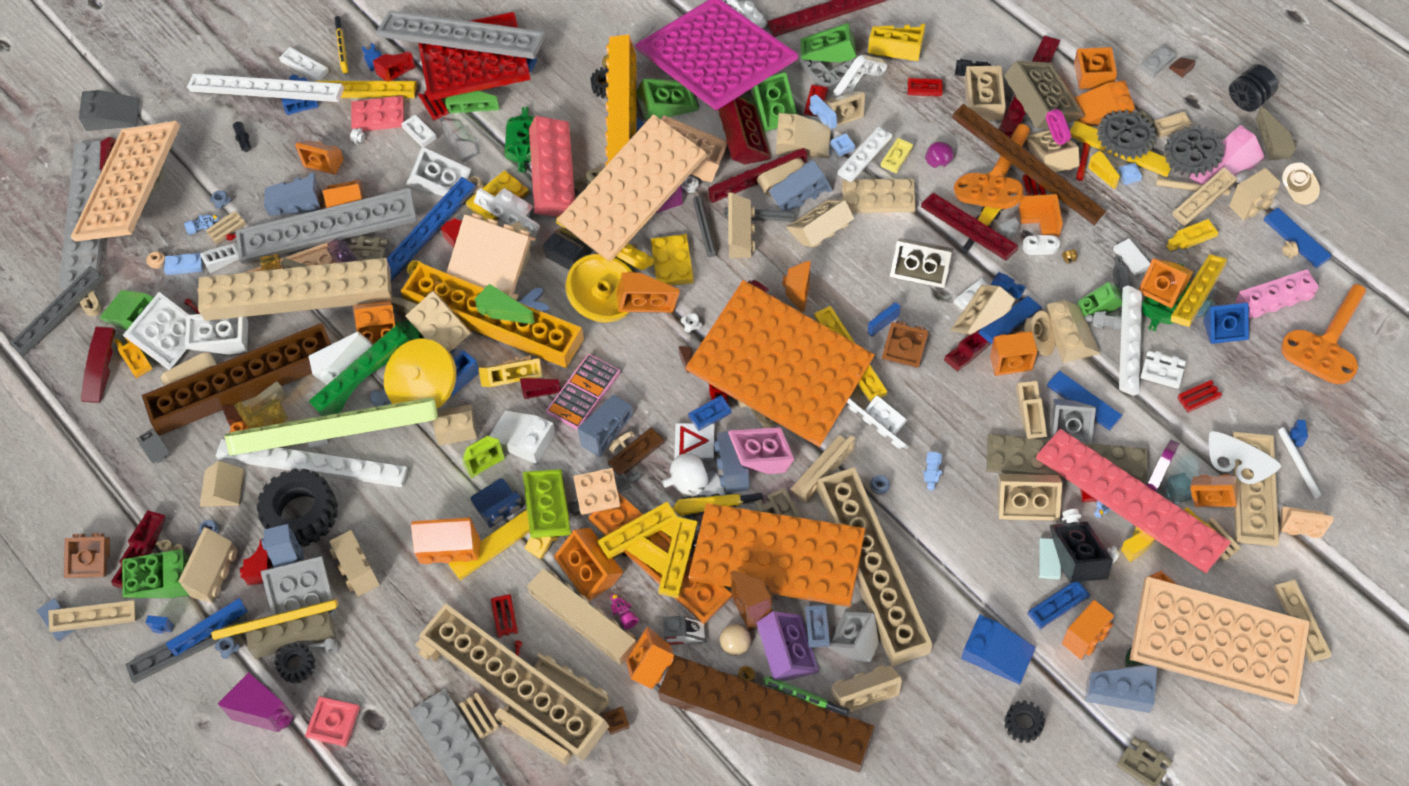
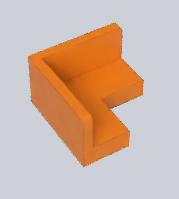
M1057 194L1023 196L1018 207L1020 224L1039 223L1041 235L1059 237L1063 223Z

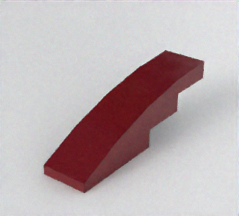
M95 326L84 371L81 393L82 402H101L111 372L108 366L113 354L111 345L116 333L112 327Z
M980 329L961 340L957 348L945 355L944 361L957 372L991 345L979 334Z
M147 510L128 539L129 547L119 561L121 567L111 580L112 586L123 589V559L151 555L164 525L165 515Z

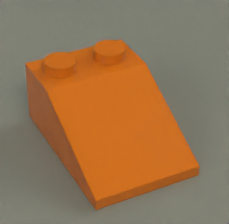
M1125 80L1106 83L1074 97L1085 115L1083 118L1077 119V121L1090 127L1098 126L1101 119L1105 118L1106 114L1111 115L1112 111L1117 114L1118 110H1121L1122 113L1128 110L1129 114H1131L1135 108Z
M622 272L616 292L618 312L673 313L680 291L678 288L642 273Z

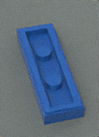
M1072 582L1029 610L1027 614L1041 630L1088 599L1090 594L1080 582Z

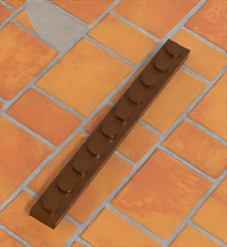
M964 103L953 113L952 119L1050 193L1057 194L1059 200L1095 226L1106 213L1105 209Z

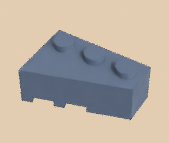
M812 160L804 164L795 173H791L782 182L775 184L769 190V193L782 211H791L804 205L803 201L811 197L814 200L818 198V194L824 191L829 193L833 190L822 171Z
M310 173L309 177L304 179L295 178L294 182L288 184L282 182L266 187L264 206L268 215L277 216L321 210L322 192L315 174Z
M615 395L607 399L577 428L581 447L601 457L610 443L633 416L632 405Z
M717 433L714 448L715 452H719L720 458L716 459L718 470L722 469L723 474L719 475L721 487H725V493L749 491L748 468L746 469V466L741 465L729 433Z
M288 524L263 530L262 546L264 550H267L274 567L304 560L303 549Z
M1147 665L1090 673L1086 683L1085 702L1150 713L1155 702L1157 667Z

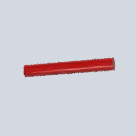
M1083 143L1076 176L1077 181H1083L1090 149L1088 143Z

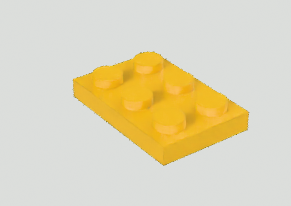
M505 170L482 188L494 197L504 188L521 199L529 194V189ZM476 194L466 201L467 207L476 214L483 216V220L487 221L489 218L497 221L499 217L474 202Z
M687 234L651 238L656 279L671 286L694 283Z

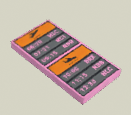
M588 354L546 410L547 414L578 430L577 428L591 415L620 375V370Z

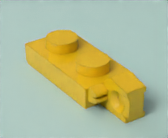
M1207 219L1177 231V234L1168 240L1169 242L1166 246L1169 251L1177 250L1179 247L1181 250L1187 249L1217 237L1219 232L1210 220Z

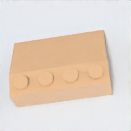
M663 115L661 119L663 122L706 152L707 156L691 174L703 181L712 183L726 149L727 141Z

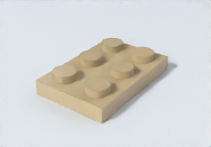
M432 291L406 315L409 321L426 339L441 344L449 352L455 349L472 333L435 291Z

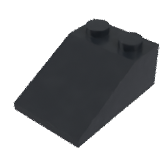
M564 227L553 232L543 244L545 257L568 270L571 269L576 261L593 252L592 248Z
M1087 521L1050 525L1061 568L1070 583L1108 579L1113 559Z

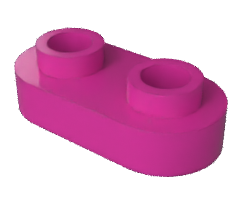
M1058 109L1049 111L1046 114V121L1054 141L1059 145L1069 142L1071 134L1063 113Z

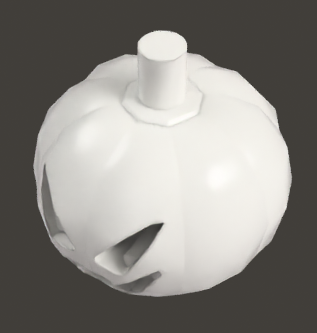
M691 453L677 456L670 465L671 477L662 480L665 488L674 485L680 494L691 497L702 493L708 484L707 474L699 456Z

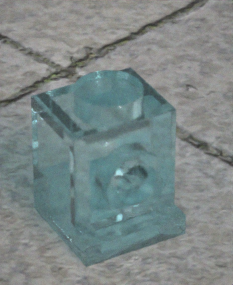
M1181 473L1169 476L1165 489L1170 501L1175 504L1191 500V480L1186 474Z

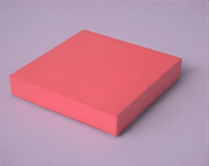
M319 696L305 737L347 747L360 706Z

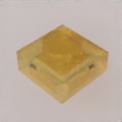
M279 254L260 257L261 271L281 269Z

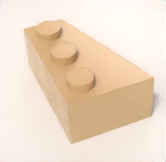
M352 530L329 541L332 546L329 551L334 560H339L340 564L337 566L342 576H347L348 580L345 582L350 592L355 591L359 597L380 586Z

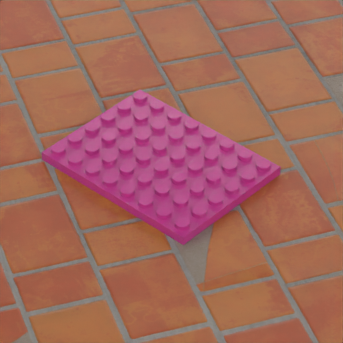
M707 0L635 44L636 50L714 110L723 107L798 59V54L722 0Z

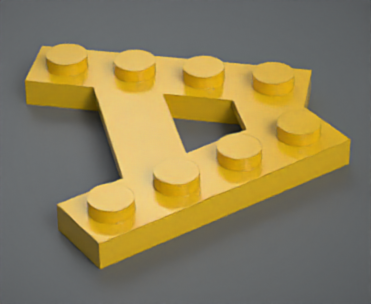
M665 502L598 540V544L608 560L627 550L662 574L658 594L679 598L697 528V521L677 517L669 503ZM660 530L672 537L669 552L666 553L646 538Z

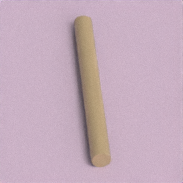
M1156 179V186L1197 191L1203 186L1201 184ZM1228 189V190H1227L1226 192H1224L1222 195H1227V196H1229V195H1230V189Z

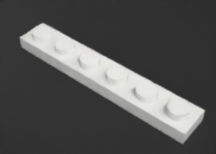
M1128 285L1123 287L1119 390L1134 396L1139 394L1142 292Z

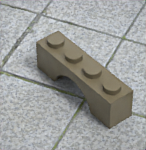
M325 611L247 631L246 637L248 650L257 659L276 654L280 647L288 643L297 641L319 643L328 638L335 639L336 634L333 619L329 612Z

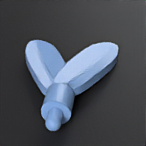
M542 288L533 289L521 301H518L542 312L549 310L545 303L536 301L543 293Z

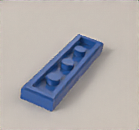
M1276 208L1264 217V221L1286 241H1295L1298 252L1314 267H1320L1332 257L1280 208Z
M1027 296L1014 305L1004 316L981 328L979 334L989 343L993 344L994 337L1001 334L1008 335L1025 323L1027 318H1031L1036 312L1041 311L1042 307Z
M1058 371L1047 384V387L1065 400H1074L1096 407L1094 420L1109 431L1122 418V414L1061 371Z
M238 598L173 638L166 645L174 656H178L210 636L213 630L228 625L247 613L248 610L241 599Z

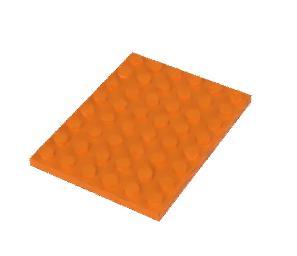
M742 280L687 364L685 370L820 447L875 354Z

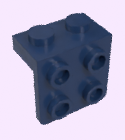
M502 478L470 498L472 504L489 528L523 508L518 493L513 492Z

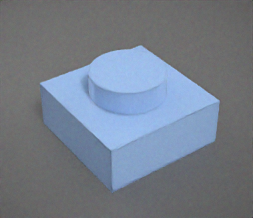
M847 134L831 140V146L839 157L855 150V145Z
M1136 163L1118 167L1117 172L1124 185L1141 181L1142 175Z

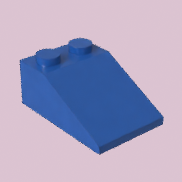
M979 614L961 659L1020 685L1036 647L1002 624Z

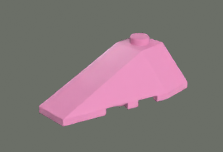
M1240 125L1223 141L1225 145L1224 157H1222V163H1218V168L1212 167V173L1205 171V176L1202 173H1198V177H1195V174L1192 173L1190 178L1196 183L1204 185L1224 167L1234 176L1245 169L1247 171L1253 169L1265 157L1256 136Z

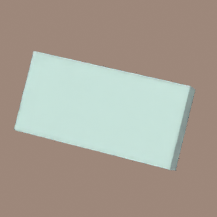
M1040 538L1039 578L1060 580L1061 565L1053 539Z

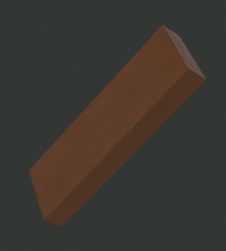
M651 427L608 461V466L613 468V471L618 476L626 474L664 444V439Z

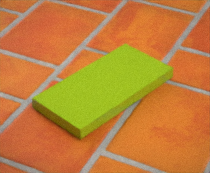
M562 469L522 472L530 538L570 535L571 528Z

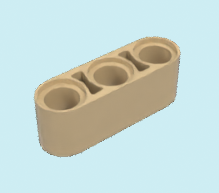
M801 158L794 159L762 173L757 178V182L765 195L770 196L769 190L775 184L782 182L791 173L798 171L805 163Z
M204 352L164 372L161 375V381L165 386L217 364L209 352Z

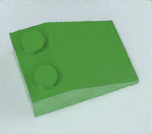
M849 23L800 39L801 58L803 60L840 63L856 58L855 38Z
M786 73L770 76L752 88L765 132L778 129L779 113L797 114Z
M643 78L637 88V98L644 119H650L653 114L662 119L663 115L673 117L698 110L693 93L678 81Z

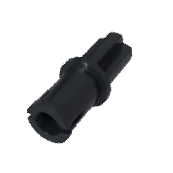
M235 122L232 125L236 134L235 139L239 143L241 151L246 153L248 150H251L249 134L245 131L242 122Z

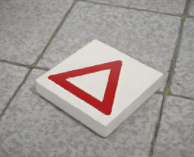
M676 423L674 458L681 454L691 453L699 456L701 461H714V424L698 431L694 424Z

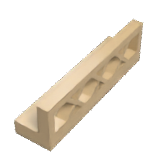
M839 435L790 489V493L806 504L817 492V479L832 475L854 450L855 438L850 435L846 440Z

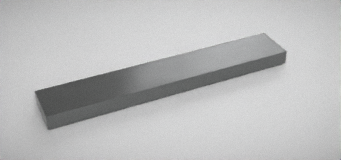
M89 266L9 344L24 356L91 292L104 277Z
M245 614L226 626L246 622ZM211 634L178 656H174L165 644L125 665L131 681L135 684L216 644L220 639L214 640Z

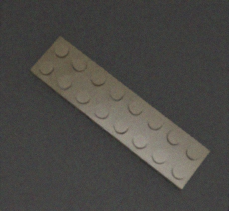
M988 434L986 472L1059 475L1060 479H1065L1036 459L1037 454L1051 439H1028L1027 437ZM1083 443L1147 486L1146 448Z

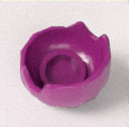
M946 142L932 143L925 154L926 162L933 168L940 165L946 167L953 161L954 157L952 147Z

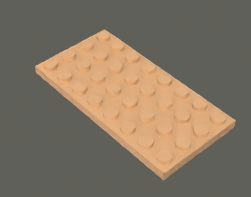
M653 114L557 221L608 262H611L705 159L707 154Z
M177 121L121 129L71 235L74 241L132 234L181 126Z
M1145 577L1130 660L1296 705L1298 703L1309 621L1151 577Z

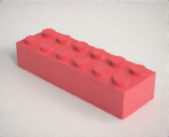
M535 116L529 128L534 213L558 217L575 201L569 122Z

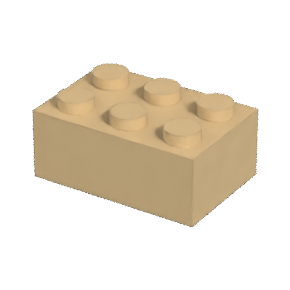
M966 66L964 81L967 106L986 121L1003 120L1006 106L1002 67Z

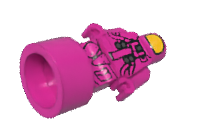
M612 594L610 599L613 602L611 604L613 615L615 613L619 615L620 622L625 629H631L636 626L639 620L635 613L630 612L631 604L627 603L625 599L619 598L617 594Z

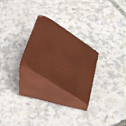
M1180 57L1169 69L1183 78L1194 68L1196 61Z
M678 346L680 359L684 368H686L693 357L692 347Z
M243 404L222 406L230 426L234 422L249 420Z

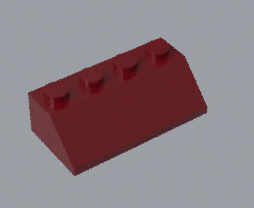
M737 97L718 109L732 160L746 165L771 159L756 104Z

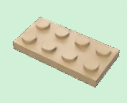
M914 179L853 180V182L842 180V200L846 201L851 213L915 212Z

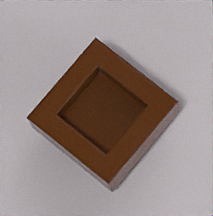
M623 706L602 713L604 720L609 725L608 731L610 735L630 728Z

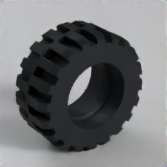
M291 469V472L288 473L286 471L281 472V475L277 478L274 476L270 479L271 483L269 485L265 484L262 488L264 492L260 493L258 497V518L263 527L269 529L288 524L299 544H303L304 547L309 546L312 541L318 542L320 540L319 537L322 535L326 536L329 533L328 528H332L335 524L334 518L338 515V504L325 478L320 477L319 473L315 471L310 473L309 469H301V471ZM303 496L314 499L312 508L304 516L297 519H284L281 517L284 507L291 500Z

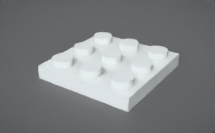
M158 292L123 336L170 370L187 350L185 348L186 319L189 314Z

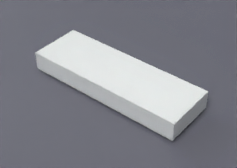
M291 47L279 57L280 62L315 81H320L329 72L328 67Z

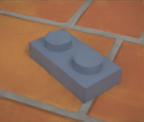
M826 605L805 606L809 648L830 646Z

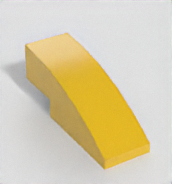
M1136 527L1133 537L1124 541L1121 551L1128 561L1132 562L1144 554L1157 540Z

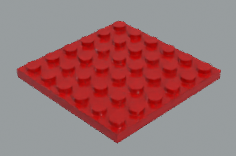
M515 12L470 20V22L518 28ZM418 43L429 101L531 80L527 61L524 57Z

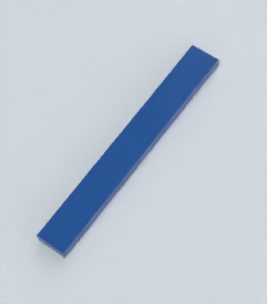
M461 177L390 254L387 261L391 271V282L476 189L475 184Z

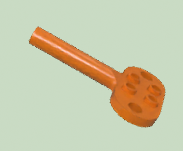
M1024 124L1018 125L1010 139L1022 147L1030 134V128ZM1003 156L999 157L991 172L986 174H965L955 182L953 187L955 196L959 201L997 209H1007L1019 204L1023 199L1024 192L1022 184L1018 180L1005 177L1012 163Z
M1359 284L1351 286L1322 336L1305 330L1289 332L1281 344V351L1285 359L1333 384L1350 382L1357 373L1358 363L1353 354L1341 348L1337 341L1366 294V289ZM1288 341L1296 342L1297 346H1291ZM1342 368H1348L1351 373L1343 372Z

